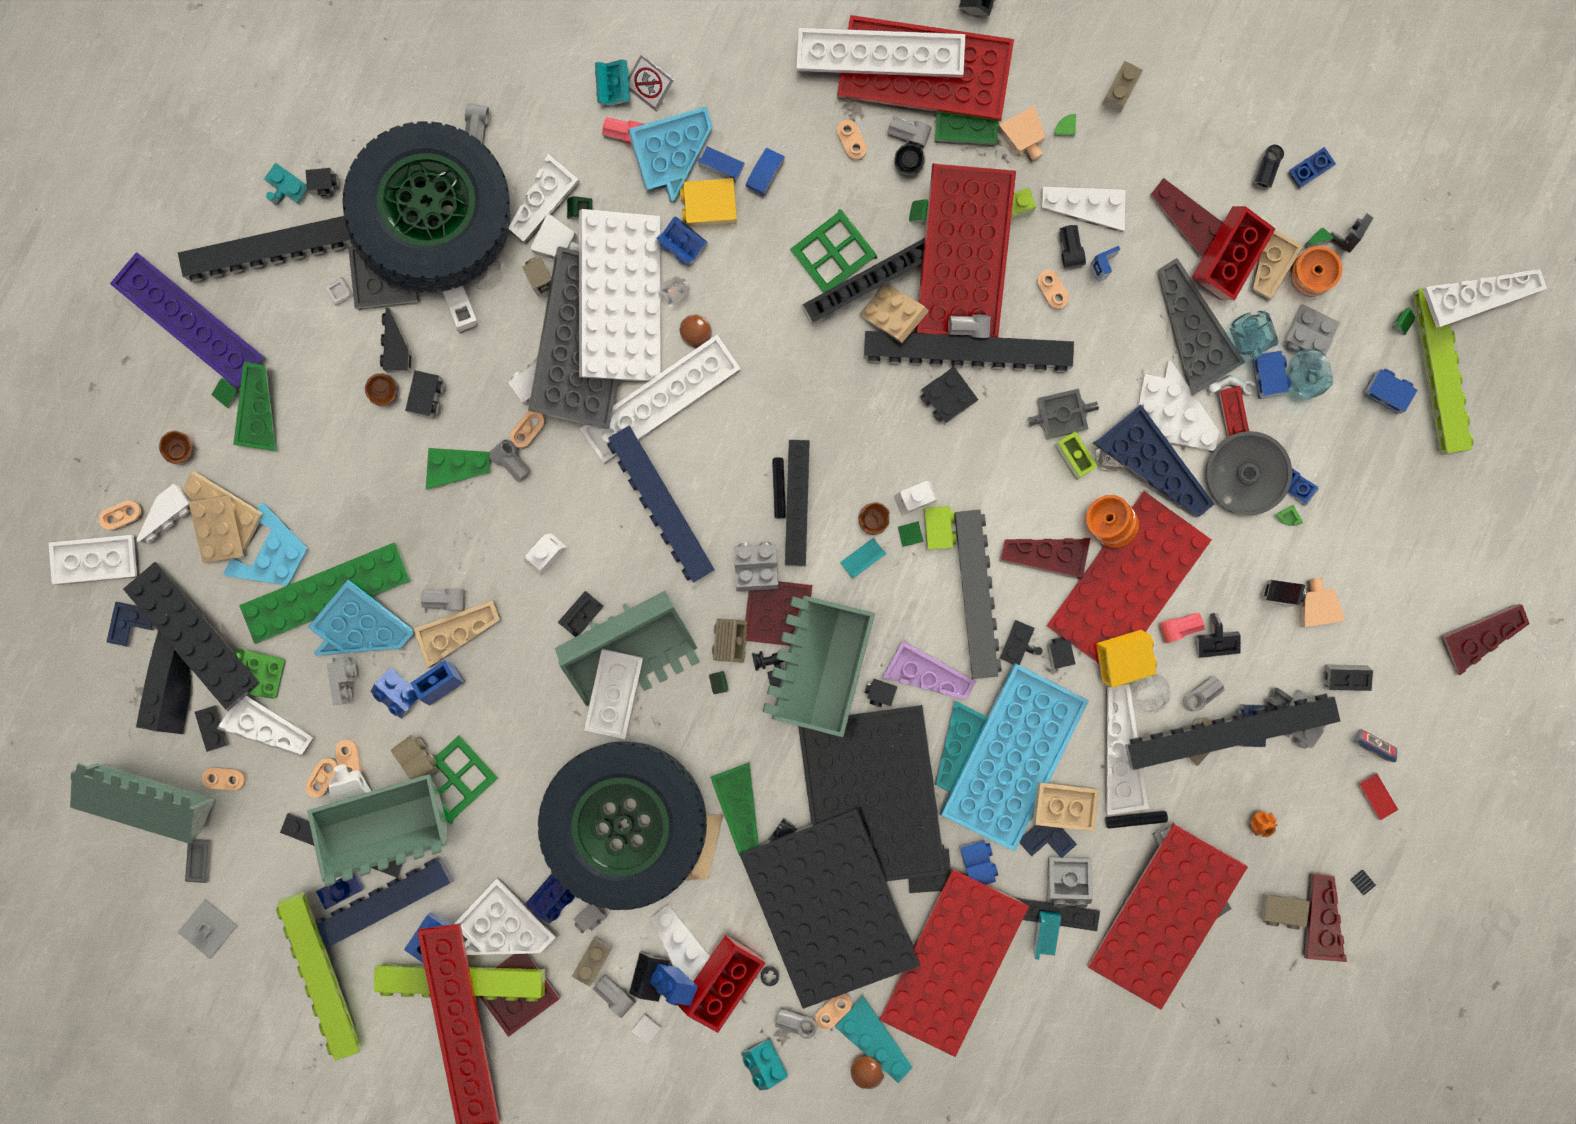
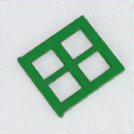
M841 209L790 248V251L823 293L841 284L873 258H877L875 251ZM841 222L851 236L835 247L825 235V232ZM818 239L828 253L812 265L802 250ZM855 240L865 255L849 266L839 251ZM832 257L842 272L826 283L816 269Z
M460 735L434 757L437 761L435 766L449 780L438 790L439 795H442L453 784L465 797L451 811L442 803L446 821L450 824L498 779L494 772ZM459 747L470 761L455 774L443 760ZM475 765L486 779L471 792L460 780V777Z

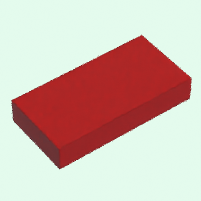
M1377 773L1357 783L1379 820L1399 810Z

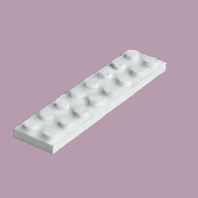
M799 28L797 71L963 77L965 34Z
M715 335L615 404L612 410L609 429L585 425L580 430L601 461L606 463L617 455V453L612 454L608 448L607 443L610 442L608 437L630 425L637 439H641L740 371L741 368L718 335Z

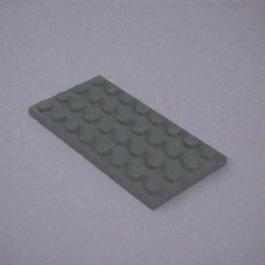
M559 246L556 249L528 411L609 429L618 380L579 378V251Z

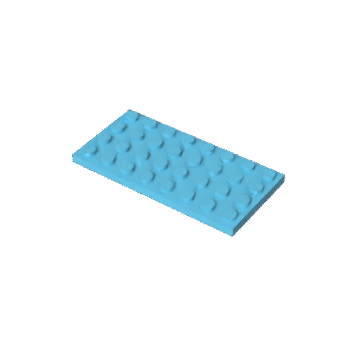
M1014 663L940 815L1015 851L1034 814L1037 782L1049 783L1089 700Z

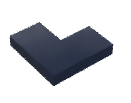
M115 601L106 642L129 647L133 627L154 630V625L136 605Z
M1034 825L1019 842L1031 856L1048 843L1060 858H1063L1077 845L1063 828Z

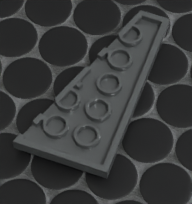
M1178 258L1161 267L1158 272L1189 388L1193 396L1245 363V361Z

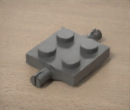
M1074 389L1038 398L1040 413L1037 416L1028 417V421H1031L1029 426L1042 423L1047 439L1072 434L1075 431L1088 430L1087 412L1099 410V406H1097V401L1085 404L1081 399L1079 389Z

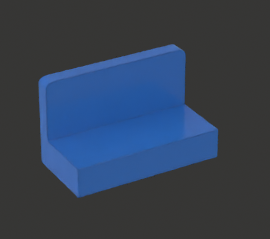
M706 146L702 157L698 159L699 167L723 178H733L735 183L745 165L744 162Z
M1119 246L1096 255L1092 260L1091 265L1098 281L1106 279L1112 272L1108 260L1118 254L1121 250Z

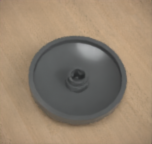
M1255 431L1240 432L1224 439L1212 452L1207 465V482L1214 498L1229 511L1242 515L1262 514L1277 506L1288 493L1292 482V464L1284 447L1271 436Z

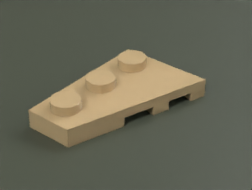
M1275 230L1260 256L1253 291L1271 300L1303 249V245Z
M724 814L706 815L707 830L704 847L697 864L687 877V881L708 879Z

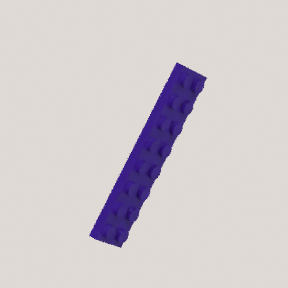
M137 252L110 283V285L238 390L241 387L243 363L260 364L265 359L263 355Z

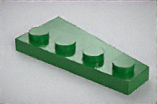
M244 362L233 445L276 451L266 365Z

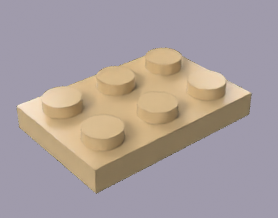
M885 283L859 315L903 343L928 313V309Z
M230 494L190 501L189 507L202 563L244 556Z
M1037 782L1033 824L1094 831L1099 789Z

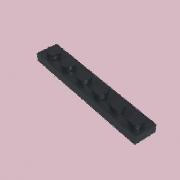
M287 813L280 833L314 846L309 820L292 813ZM396 860L391 861L388 868L380 870V872L398 878L403 864L396 865ZM378 866L371 867L372 869L378 870Z

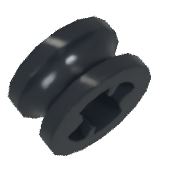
M759 651V654L752 653L755 670L758 671L759 668L766 669L762 651Z
M773 966L765 967L760 977L762 983L766 986L777 984L779 980L778 970ZM769 971H773V975H776V978L771 979V982L766 981L767 977L764 978V974H768Z

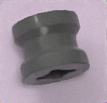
M1275 687L1273 695L1266 702L1272 707L1282 703L1287 705L1291 703L1293 698Z

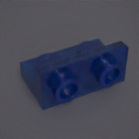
M551 874L526 904L541 920L551 923L559 917L563 908L573 901L574 895L569 890H566L559 883L558 879L556 880L553 874Z

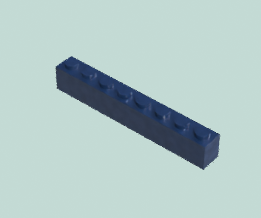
M630 425L608 437L610 441L607 443L608 448L612 454L617 453L620 461L617 462L623 473L626 471L629 473L631 479L628 481L634 491L638 489L642 495L639 498L645 509L649 507L652 515L649 517L655 527L658 525L661 527L663 533L660 535L665 544L670 543L674 549L671 554L677 563L681 561L684 569L681 571L687 581L691 579L694 583L715 570Z
M434 858L424 863V869L418 871L415 868L405 873L407 878L401 881L396 878L386 883L388 888L382 891L380 888L369 892V898L363 901L361 898L350 902V908L343 911L341 907L331 912V918L324 920L322 917L316 920L325 949L452 883L453 879L442 859L436 861Z

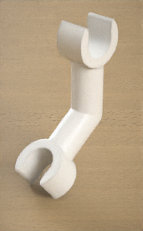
M1229 375L1206 388L1209 394H1212L1230 384L1235 387L1240 386L1242 394L1249 396L1252 393L1246 391L1245 386L1254 387L1255 384L1252 381L1244 382Z

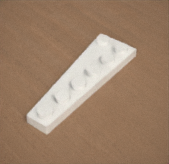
M1538 269L1459 283L1430 286L1422 290L1435 326L1439 328L1547 289L1541 270Z
M1129 683L1113 688L1107 687V815L1149 809L1143 768L1130 769L1125 744L1130 743L1129 739L1138 737Z

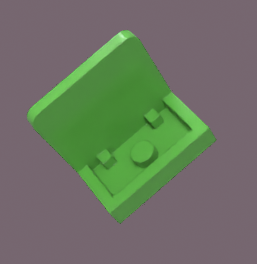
M237 648V653L235 652V654L260 682L248 694L274 699L277 695L284 660L280 657Z

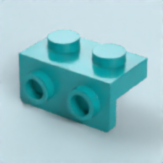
M620 59L609 63L596 62L597 102L607 106L629 102L627 60Z
M770 1039L741 1053L743 1063L749 1069L752 1081L760 1091L768 1090L788 1078Z

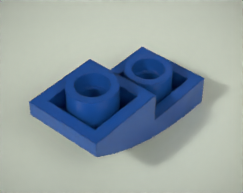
M766 147L746 182V187L764 195L774 181V175L783 164L785 156Z
M1323 147L1289 171L1299 186L1303 187L1336 165L1326 148Z
M1292 468V482L1288 494L1307 506L1319 488Z

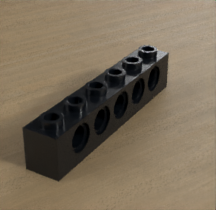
M789 440L785 566L806 567L810 440Z

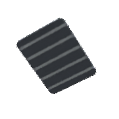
M1361 870L1351 878V882L1362 895L1367 894L1376 886L1364 870Z

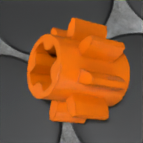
M1265 811L1257 812L1252 817L1253 822L1250 823L1256 836L1261 834L1262 837H1269L1276 831L1275 827L1278 826L1272 813L1267 815Z

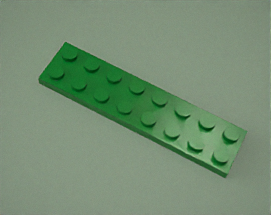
M391 543L239 605L254 644L312 622L347 580L351 581L370 597L410 582L411 580L396 543Z

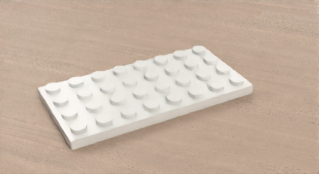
M587 209L579 210V378L650 381L660 374V242L656 239L660 235V216Z

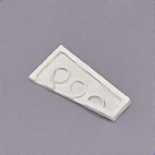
M547 154L542 168L539 169L532 187L529 188L523 204L520 205L514 216L509 230L526 243L542 225L547 213L551 215L580 181Z
M1043 187L1041 209L1124 232L1126 190Z
M247 696L228 711L217 728L300 757L313 738Z
M667 904L652 916L651 919L673 966L679 968L694 981L710 958V955Z

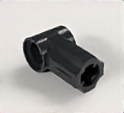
M1276 144L1270 145L1263 152L1254 183L1264 188L1272 187L1278 167L1284 157V150L1281 146ZM1268 152H1276L1277 160L1270 159Z
M1068 225L1060 228L1064 268L1086 265L1085 251L1081 247L1078 226Z

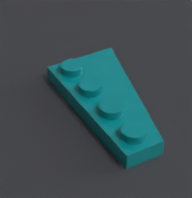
M954 701L935 785L948 792H951L987 719L986 716L957 701Z
M862 994L853 1004L850 1011L835 1025V1028L863 1053L879 1062L881 1068L899 1083L912 1069V1065L893 1040L888 1030L879 1021L878 1016Z

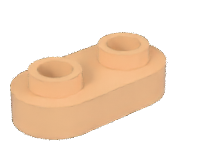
M852 120L841 121L837 127V135L847 156L852 160L862 159L866 155L867 146L857 125ZM845 127H850L851 132L846 133L843 129ZM858 145L860 150L854 151L853 146Z
M1043 271L1037 279L1038 287L1048 305L1052 309L1061 310L1068 304V293L1054 271ZM1050 277L1052 279V283H1046L1045 278ZM1060 295L1062 297V301H1056L1055 296Z
M531 411L524 415L510 434V440L516 447L525 448L533 441L544 427L545 419L543 415ZM533 418L538 419L537 425L531 424ZM520 434L525 435V440L522 442L518 441Z
M124 501L102 511L99 515V523L107 530L118 529L136 521L141 515V507L134 501ZM130 508H133L134 513L132 515L128 514V510ZM111 516L115 519L113 523L109 522Z
M351 740L339 742L335 749L337 765L344 764L346 768L350 767L352 771L358 770L361 773L357 745ZM344 747H348L349 753L347 755L344 754L342 751Z
M326 758L319 761L306 783V792L309 796L318 798L326 794L329 789L330 778L335 776L333 769L338 766L334 759ZM326 765H330L332 767L330 773L326 772ZM316 783H319L321 785V789L319 791L315 789Z
M213 767L204 771L202 782L210 789L234 791L241 789L245 785L246 777L238 769ZM211 774L215 776L214 782H211L209 779ZM232 776L236 778L235 784L230 782Z
M845 993L829 999L816 1012L815 1020L820 1028H832L850 1011L852 1002L849 995ZM839 1001L845 1002L843 1008L837 1006ZM824 1015H828L830 1017V1020L828 1022L822 1021V1017Z

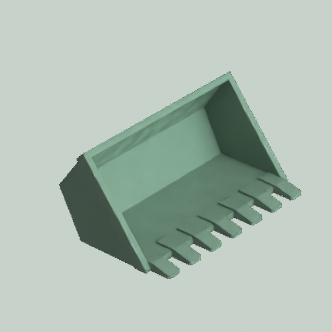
M666 591L631 609L625 603L622 605L625 612L615 617H609L608 621L598 626L593 621L589 622L590 630L555 648L561 669L586 706L590 704L602 648L643 657L638 681L644 691L652 688L647 674L654 671L660 683L668 679L663 669V666L670 663L675 674H679L684 669L678 658L686 655L691 666L700 662L694 651L697 649V646Z
M803 596V599L792 597L790 605L800 610L798 617L788 614L786 624L795 626L793 634L786 632L782 634L781 641L791 645L789 652L778 650L776 658L785 661L786 664L784 670L776 667L773 668L772 677L782 680L780 687L769 685L767 694L775 696L777 699L775 705L764 703L763 712L771 714V719L844 737L875 613L808 596Z
M430 774L307 810L322 882L325 881V887L335 884L336 878L341 876L343 881L352 879L354 872L360 871L361 876L370 874L371 867L378 866L379 871L387 869L391 861L396 860V865L404 864L407 857L414 855V860L424 857V852L431 850L432 855L441 853L442 846H445L447 843V821L439 791L433 783Z

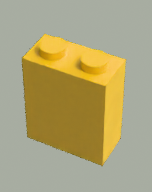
M733 178L684 182V188H680L681 201H685L686 208L682 209V220L687 221L689 227L737 223Z
M1138 630L1096 643L1102 683L1111 688L1157 674V660L1153 652L1154 640L1151 634Z

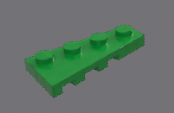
M750 762L710 776L738 854L759 845Z

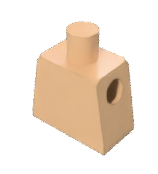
M1035 106L999 124V133L1017 155L1027 151L1032 161L1043 155L1038 145L1044 142L1045 134Z
M1322 578L1310 579L1311 592L1306 594L1305 601L1301 603L1300 608L1301 627L1345 621L1335 590H1324Z

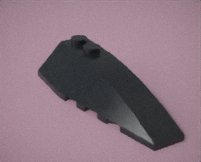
M159 631L157 632L147 670L136 728L184 734L192 696V686L190 685L191 669Z

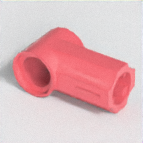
M606 117L602 135L620 139L624 143L632 145L627 129L644 124L632 120L626 122Z
M1200 613L1160 623L1166 643L1184 638L1183 636L1205 630Z

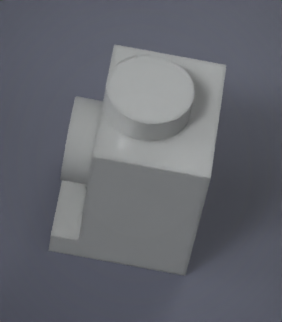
M589 904L574 918L576 922L574 925L583 934L588 928L591 931L601 923L598 919L601 918L604 921L608 915L602 908Z

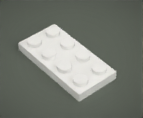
M134 535L49 543L51 581L54 585L137 577Z
M602 648L584 731L625 739L643 661L642 656Z

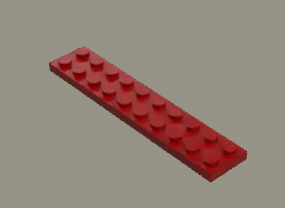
M461 923L419 929L417 933L455 1123L500 1124Z

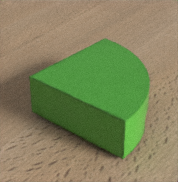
M1076 114L1063 117L1058 122L1054 135L1075 136Z
M1294 505L1274 514L1275 518L1285 525L1295 526L1303 523Z

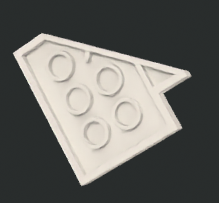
M1172 361L1167 362L1164 378L1144 374L1138 405L1141 404L1168 442L1170 444L1213 452L1216 448L1219 430L1196 396L1191 395L1189 386Z
M496 879L454 923H461L463 936L467 939L465 942L467 955L543 953L557 938L499 879Z

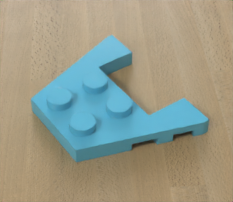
M260 503L257 510L262 512L263 516L259 523L271 528L268 537L252 567L231 558L223 575L288 586L302 563L308 548L281 522L266 504Z

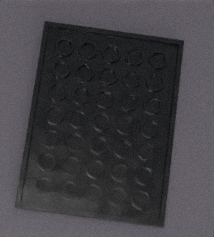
M923 705L849 715L844 737L798 726L811 825L857 808L887 881L946 874Z
M857 808L739 853L802 1009L920 966V961Z

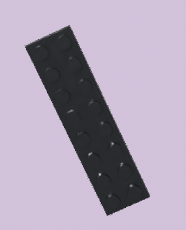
M154 562L123 588L126 594L225 710L229 711L260 684L258 679L158 563Z

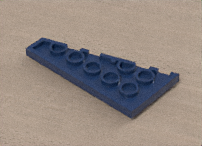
M1141 404L1137 405L1092 443L1195 517H1200L1214 505V502Z

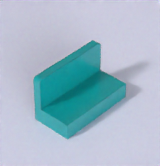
M872 538L842 560L840 564L849 576L854 579L887 553Z
M1039 912L1033 949L1035 959L1039 960L1040 954L1055 956L1061 921L1060 913Z

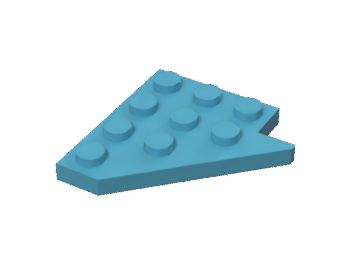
M707 106L627 129L645 190L665 185L669 201L676 199L712 128Z
M349 580L343 584L308 627L324 640L315 650V655L399 649L414 633L411 627Z

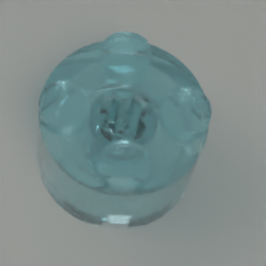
M1257 311L1258 314L1251 315L1249 312L1232 322L1230 332L1238 353L1248 355L1254 359L1260 357L1262 352L1279 344L1271 316L1266 311Z
M1306 349L1292 357L1288 373L1290 384L1297 394L1306 399H1311L1324 394L1332 386L1333 373L1331 364L1323 352Z

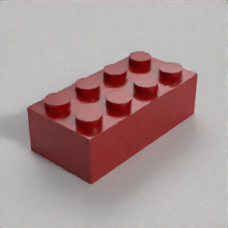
M1232 206L1194 272L1192 279L1220 299L1235 301L1276 228L1246 206Z
M725 935L693 981L698 988L691 1005L678 1004L679 1008L691 1019L718 1033L766 962L756 952Z

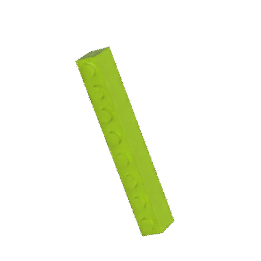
M1420 288L1414 291L1413 295L1441 455L1472 450L1474 440L1468 428L1470 417L1465 411L1466 395L1462 392L1461 388L1463 377L1462 373L1458 371L1459 355L1454 348L1456 341L1455 333L1451 331L1450 324L1436 328L1422 290L1424 288Z
M305 892L280 899L276 913L279 920L282 919L284 922V935L286 939H290L292 944L290 947L291 954L294 959L297 958L299 963L297 967L298 973L306 982L305 992L307 997H311L313 1001L312 1011L314 1016H318L320 1020L319 1030L321 1035L327 1039L326 1048L328 1054L332 1055L334 1061L359 1053L361 1044Z
M379 964L375 966L374 992H380V996H393V993H401L402 997H413L414 994H422V997L430 998L424 965ZM469 967L475 999L476 996H484L486 1000H495L499 996L505 997V1000L509 1001L518 1000V997H526V1001H539V998L545 995V969Z

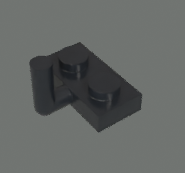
M1368 213L1362 219L1358 217L1345 239L1332 231L1330 234L1334 239L1331 241L1350 253L1361 241L1374 217Z
M1212 613L1210 619L1214 625V634L1197 635L1198 657L1241 654V635L1239 631L1223 633V624L1218 614Z
M1015 620L999 659L1011 664L1016 663L1020 665L1025 651L1034 655H1041L1043 652L1041 647L1029 644L1035 628Z
M217 706L195 711L206 752L228 746L225 732L217 729L222 722Z

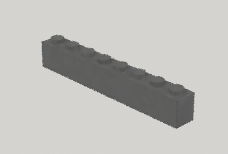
M980 509L955 512L972 679L998 677V672H1002L1001 661L1000 659L997 660L996 651H999V641L994 639V630H997L996 618H992L991 611L995 609L994 597H990L989 589H992L993 586L992 577L987 574V568H990L989 555L985 556V547H988L987 535H983L982 528L986 526L985 514H981Z

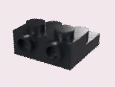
M952 367L939 378L933 380L920 391L922 394L920 398L926 406L930 405L934 410L933 416L939 423L942 421L944 425L979 400L955 367Z
M942 844L946 874L908 879L909 893L942 891L951 870L949 848H944V844Z

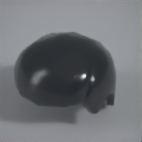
M908 143L896 151L894 164L900 173L912 176L918 174L924 168L926 157L918 145Z

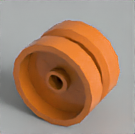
M1316 246L1309 248L1296 258L1291 267L1290 276L1292 284L1299 292L1308 296L1323 295L1337 285L1342 276L1343 267L1341 259L1336 252L1328 247Z
M1105 495L1095 500L1087 511L1086 523L1088 529L1104 546L1110 548L1125 546L1135 538L1139 530L1137 514L1122 497Z

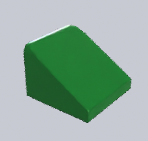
M927 199L912 202L909 215L910 222L925 223L928 209Z
M1324 227L1320 228L1305 243V247L1309 248L1328 243L1334 237Z
M1410 308L1402 310L1392 326V329L1403 335L1407 334L1415 320V316Z
M221 378L211 395L228 408L238 397L240 391L226 379Z
M919 521L898 526L902 547L923 542Z

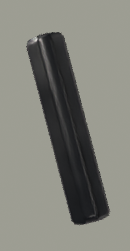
M774 457L772 459L774 516L776 519H784L786 517L784 459L782 457Z
M1166 811L1112 816L1106 817L1105 823L1109 829L1168 822V814Z

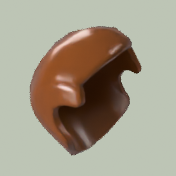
M698 314L689 315L680 324V335L684 343L689 347L696 349L711 339V326L703 316Z
M378 373L373 374L367 380L365 394L371 403L378 406L388 405L396 397L397 387L391 376Z
M175 430L167 432L161 437L159 451L167 462L180 464L190 458L192 445L186 434Z
M878 502L866 504L858 515V523L862 531L871 535L882 533L889 525V509L884 504Z
M862 1056L856 1059L851 1066V1078L856 1086L862 1089H874L881 1084L884 1078L881 1064L873 1057Z

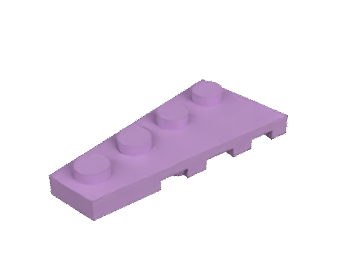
M904 641L901 642L882 677L964 700L967 699L976 683L975 680Z

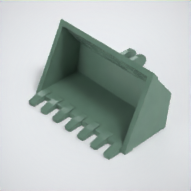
M78 763L76 770L71 772L70 808L189 844L201 833L210 809L216 801L214 798L98 763L87 767Z

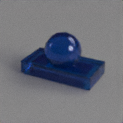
M354 872L352 879L343 881L340 878L335 881V884L317 890L316 893L326 910L364 889Z

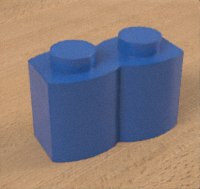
M984 840L959 846L967 876L986 885L996 882L995 877L999 875L996 865L991 864L989 856H993L990 843L986 844Z

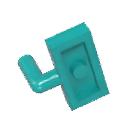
M276 162L264 177L266 182L277 189L275 193L267 192L266 198L272 204H277L286 195L299 205L308 192L307 184Z

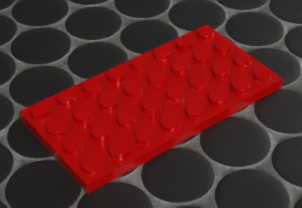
M850 15L848 30L965 34L963 77L841 73L837 97L1001 121L1014 39Z
M932 163L918 303L928 309V313L916 326V333L951 335L948 330L950 316L972 317V315L991 316L989 337L999 336L1016 179L1015 170Z
M1145 491L1141 493L1131 507L1139 520V530L1135 538L1129 544L1120 548L1103 546L1084 572L1083 578L1079 579L1046 625V627L1060 637H1064V640H1070L1071 645L1098 664L1099 658L1096 643L1138 630L1146 632L1212 541L1208 536Z
M1173 823L1087 965L1088 968L1162 1010L1248 866Z
M952 868L914 946L920 966L901 973L879 1021L956 1057L1029 905Z

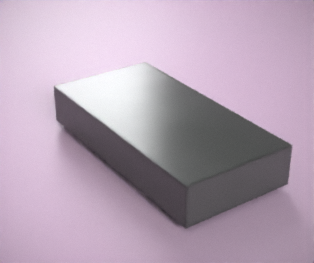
M194 839L190 844L188 843L185 882H208L211 840Z

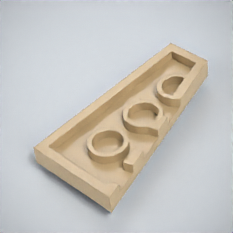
M191 472L183 491L193 501L230 494L242 550L247 549L263 513L197 472Z
M494 601L414 628L427 668H430L499 622L500 618Z

